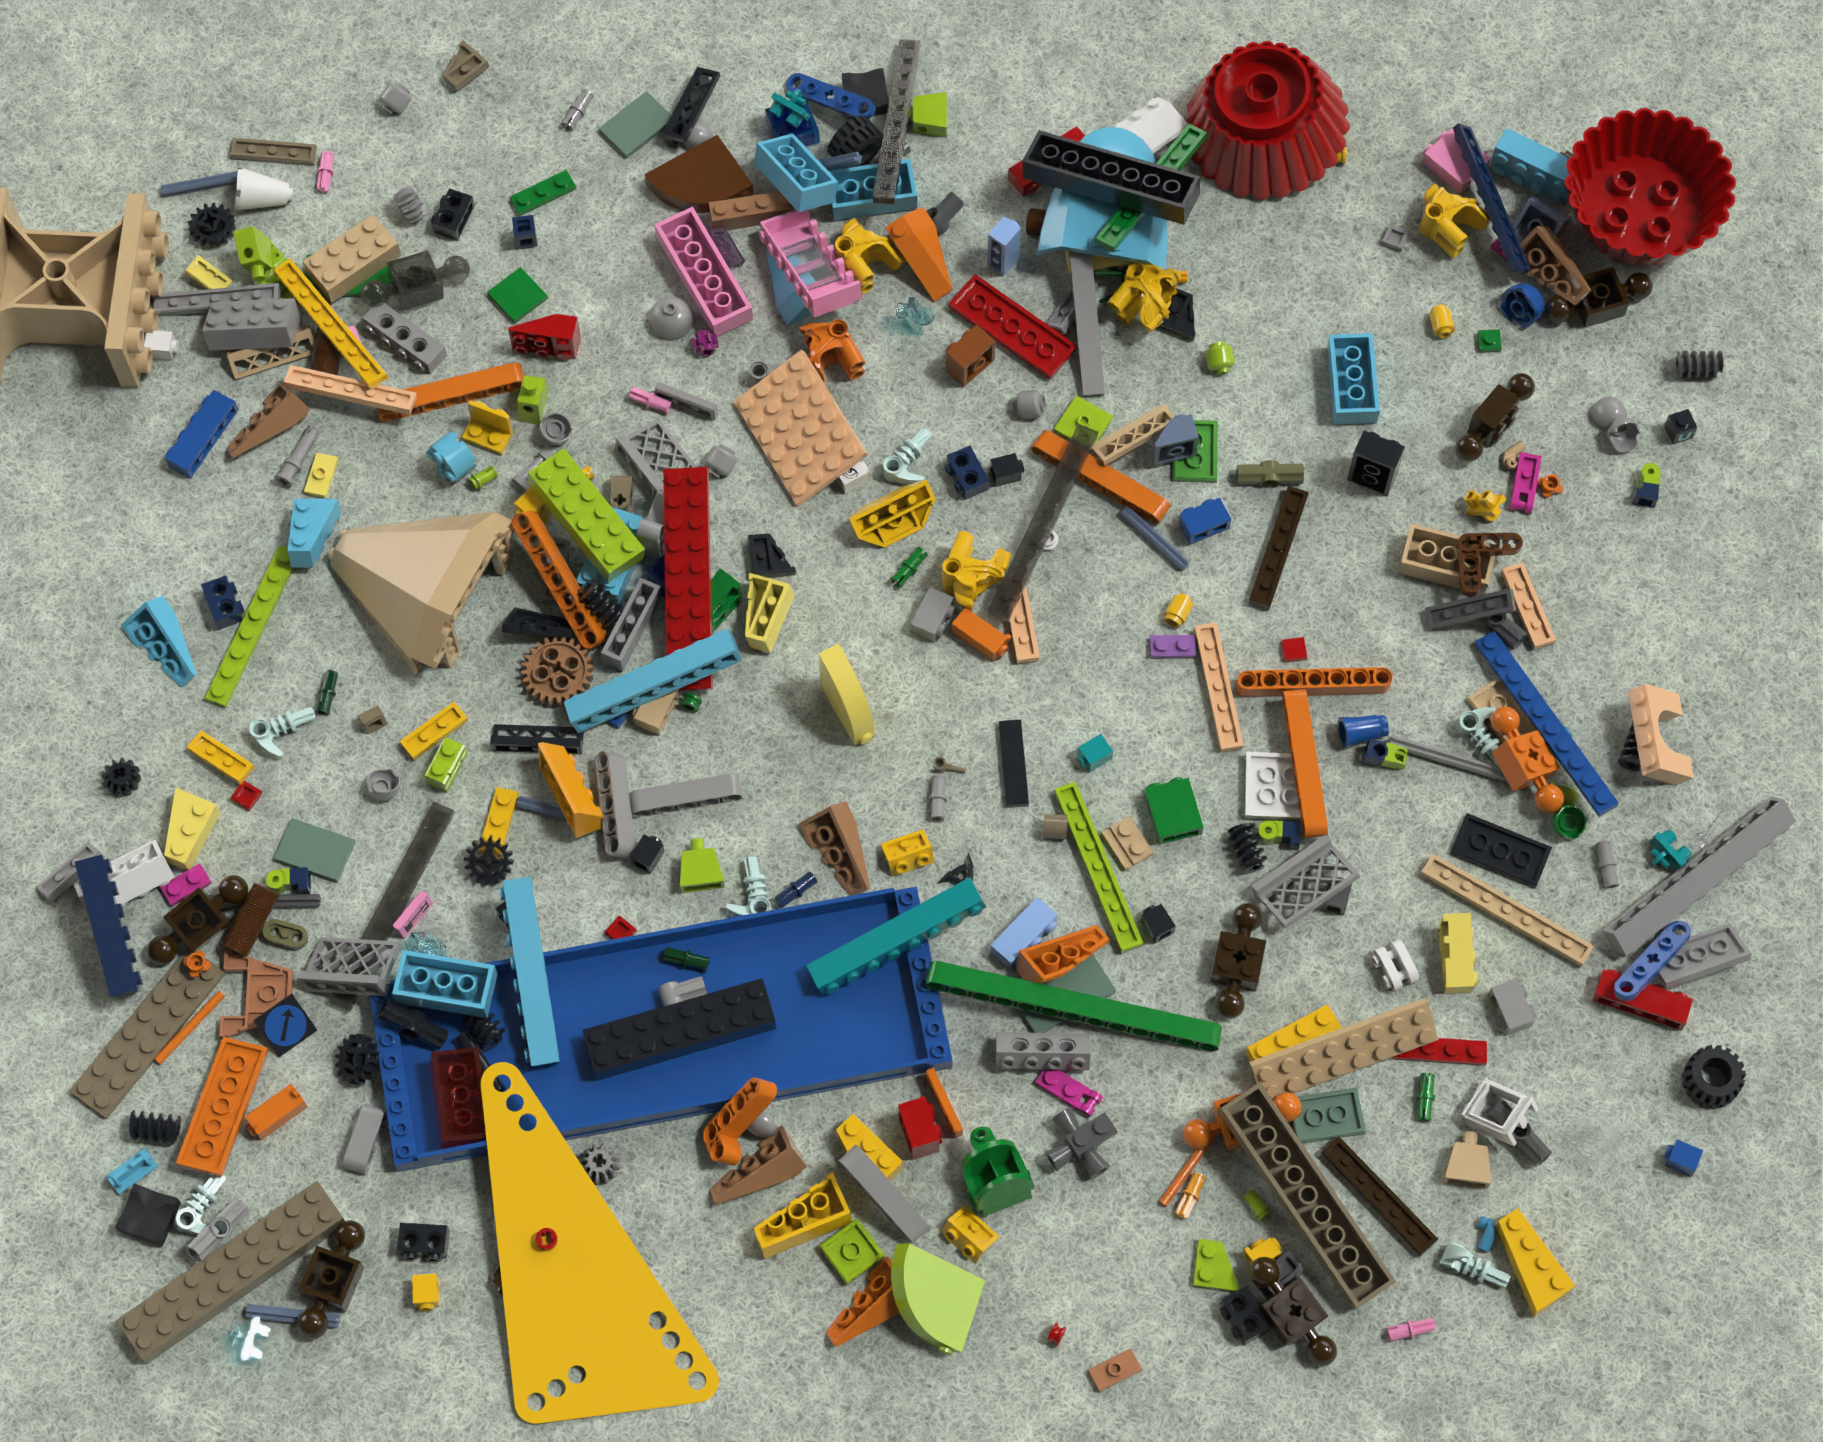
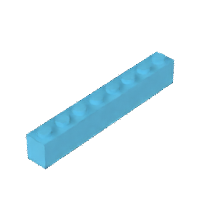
M728 629L718 631L708 638L698 640L694 644L678 649L663 658L655 659L645 666L635 668L631 672L615 677L602 685L594 686L591 690L582 694L574 695L564 701L570 723L580 733L742 661V658Z
M524 877L503 881V887H499L501 901L506 900L507 910H503L505 924L509 923L511 932L506 933L508 947L513 946L514 956H510L511 968L517 971L518 979H514L515 993H520L521 1002H517L519 1016H524L525 1025H521L522 1038L527 1039L528 1048L524 1049L526 1063L531 1062L532 1067L558 1063L560 1058L532 878Z

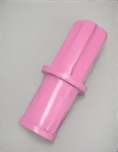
M329 151L321 152L320 166L317 169V191L321 193L329 191L331 176L334 174L332 170L334 154Z
M636 387L631 388L629 392L630 399L646 405L648 409L651 407L668 414L672 406V401L663 399L655 395L654 392L648 393Z
M1432 1318L1416 1322L1407 1320V1323L1387 1326L1390 1342L1409 1337L1414 1339V1335L1436 1330L1435 1322Z

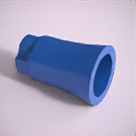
M1384 715L1339 717L1338 732L1342 746L1346 748L1369 741V739L1376 740L1380 739V737L1388 736L1387 717Z

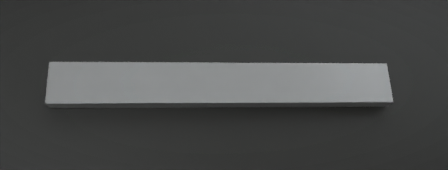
M1069 251L1083 397L1105 395L1092 255Z

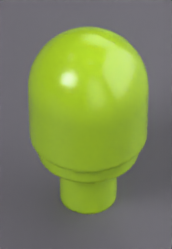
M1553 781L1551 782L1552 785L1559 787L1563 792L1564 805H1574L1577 803L1579 796L1575 789L1567 784L1560 786Z

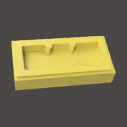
M199 255L185 270L186 275L205 289L229 288L233 283V280Z
M316 453L304 490L306 495L327 498L337 467L338 457Z

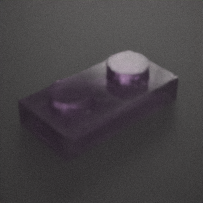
M709 229L708 233L729 268L741 267L745 260L727 229Z

